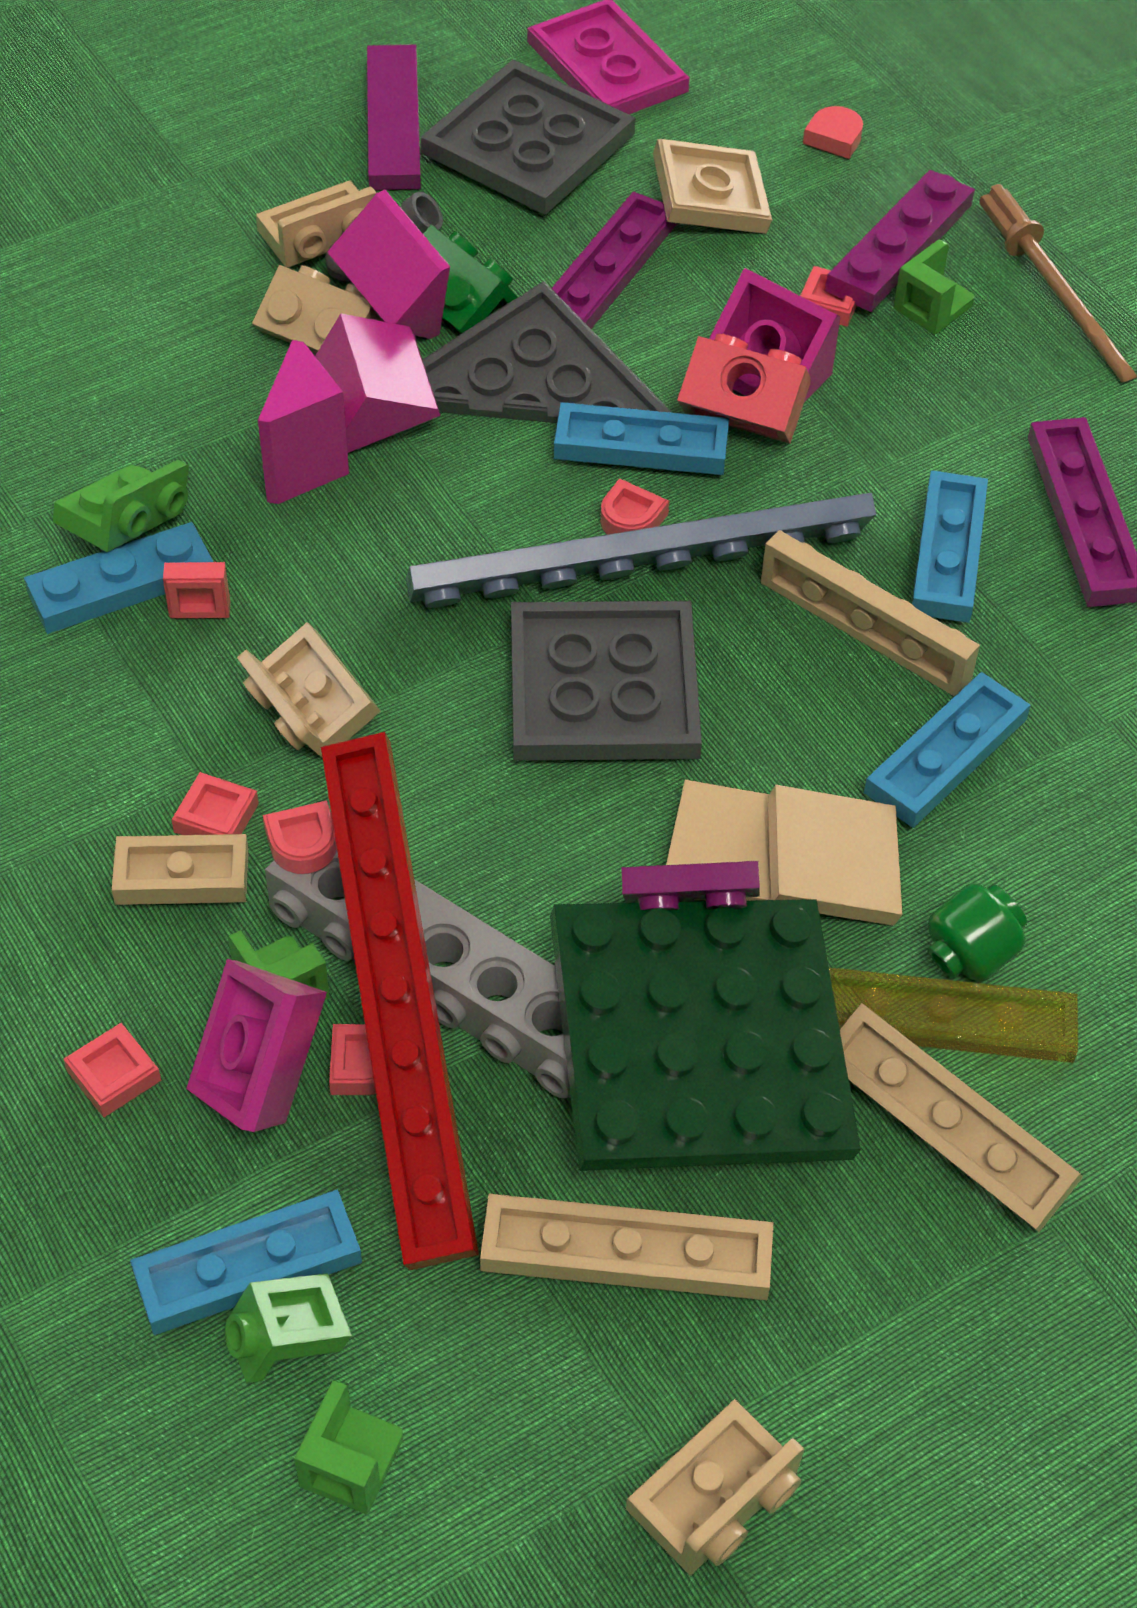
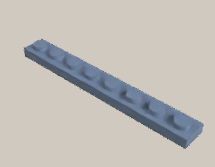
M872 492L409 566L406 585L410 603L425 600L426 607L438 608L460 602L461 594L483 591L485 598L509 596L519 592L518 585L541 582L542 588L555 589L576 583V576L599 572L600 579H617L633 574L635 572L634 566L656 563L658 570H672L691 564V557L713 554L715 561L733 560L749 553L748 548L765 545L779 530L805 543L804 539L819 536H825L827 543L844 542L859 537L861 535L860 530L876 516Z

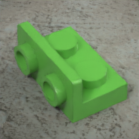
M175 460L151 472L145 468L130 464L55 501L53 523L109 552L183 513V508L188 499L186 485L189 465L180 460Z

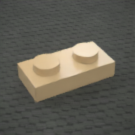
M247 835L116 836L112 894L115 905L246 902L249 850Z

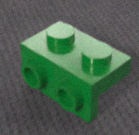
M430 225L423 235L450 266L442 319L462 334L487 318L501 300L509 304L518 298L508 287L514 279L490 258L484 265L474 258L478 254L477 249L459 233L454 231L448 238L433 225Z

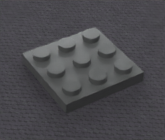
M512 59L421 136V153L546 215L635 134L636 118Z
M691 601L511 602L513 761L700 759L702 740Z

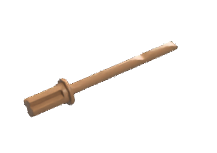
M1001 184L991 186L990 193L981 196L979 204L1004 236L1007 252L1013 256L1026 253L1121 383L1137 378L1133 369L1038 244L1044 235V228L1040 222L1028 218L1007 188L1004 189Z

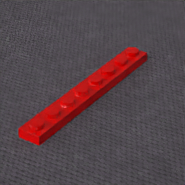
M381 732L321 747L403 1264L409 1270H415L478 1256L477 1239L391 742L386 733Z

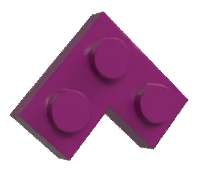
M758 861L621 867L622 894L625 902L639 903L640 910L655 908L679 910V902H694V900L706 899V909H717L719 907L741 909L747 907L746 897H760Z

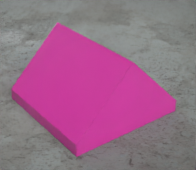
M383 190L375 194L327 253L384 322L410 326L414 335L432 339L440 335L450 266L390 194Z
M744 268L709 339L715 340L716 334H725L745 341L748 344L747 350L768 356L770 349H778L798 356L802 360L800 365L806 366L811 378L805 398L806 401L832 375L841 316ZM755 374L742 375L735 381L733 389L746 396L751 395L758 389L761 378Z
M340 313L315 357L343 391L348 453L441 416L411 327Z
M292 340L258 418L267 502L280 504L349 474L343 391L306 344L302 341Z
M227 959L186 1089L241 1130L256 1132L286 1123L327 992L239 961Z

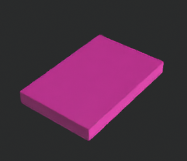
M602 0L527 28V42L568 86L627 114L635 113L689 92L690 77L613 0Z

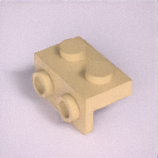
M349 180L257 213V230L287 268L327 253L329 247L338 240L377 192L372 187L358 190Z
M279 265L252 324L259 331L291 343L292 340L302 341L311 352L317 354L340 313L383 322L384 320L355 285L348 284L346 289L343 290L330 285L331 280L326 275L310 267L301 266L299 272Z
M308 622L262 662L247 649L237 657L250 674L243 681V684L265 709L268 710L272 705L276 708L281 717L274 722L275 726L298 751L307 745L322 757L321 747L348 741L381 712L318 631Z
M734 1399L627 1499L626 1510L691 1576L707 1559L715 1566H718L731 1556L748 1535V1531L743 1525L760 1508L763 1507L769 1514H772L793 1495L802 1481L796 1474L805 1449L794 1438L782 1446Z

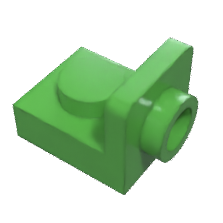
M328 1273L250 1282L227 1318L225 1326L227 1348L232 1357L238 1359L246 1383L263 1381L277 1360L341 1352L352 1336Z

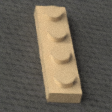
M781 530L765 544L761 583L953 696H956L972 681L980 645L967 638L962 632L944 625L915 608L910 602L897 598L866 580L861 574L843 567L817 552L809 544L800 542Z
M863 1003L858 1006L840 1029L849 1081L1038 1232L1042 1230L1083 1178L1073 1167Z
M489 1194L480 1255V1271L768 1300L774 1222Z

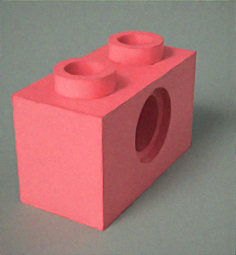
M716 334L715 340L698 336L677 399L683 411L691 415L729 418V426L791 444L811 383L806 366L800 365L801 358L778 349H770L768 356L747 350L748 344L745 341L730 335ZM755 374L761 378L758 389L751 395L738 396L732 392L735 381L742 375Z

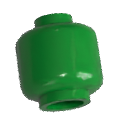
M968 884L929 917L928 930L934 943L927 948V951L936 965L949 977L955 978L959 973H962L973 981L984 982L1021 952L1026 940L1023 927L1027 925L1028 921L1016 901L1001 887L995 884L988 888L980 884Z

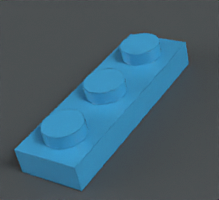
M561 402L554 441V459L724 475L729 418Z
M932 470L930 472L912 605L930 617L970 623L976 588L988 484L987 478Z
M189 522L120 545L109 552L102 551L26 576L24 580L32 604L46 633L49 634L164 595V563L213 562L193 522Z
M980 672L867 777L864 794L875 802L895 805L896 816L914 828L1027 720L1031 705L983 672Z
M337 1189L134 1258L130 1262L153 1335H157L234 1308L250 1282L327 1273L329 1275L361 1264L362 1257L359 1244Z

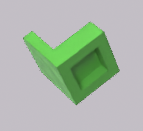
M941 239L935 241L900 267L893 309L934 335L971 308L975 297L973 293L944 276L949 244Z
M241 930L228 936L232 960L327 992L325 1000L330 998L326 962L313 943L300 948L293 937L285 936L254 951Z
M333 1380L294 1457L299 1487L368 1515L402 1444V1429L392 1423L352 1408L348 1385Z

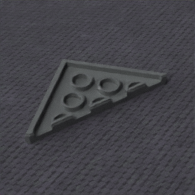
M545 281L539 283L422 359L439 412L557 423L561 402L672 413Z

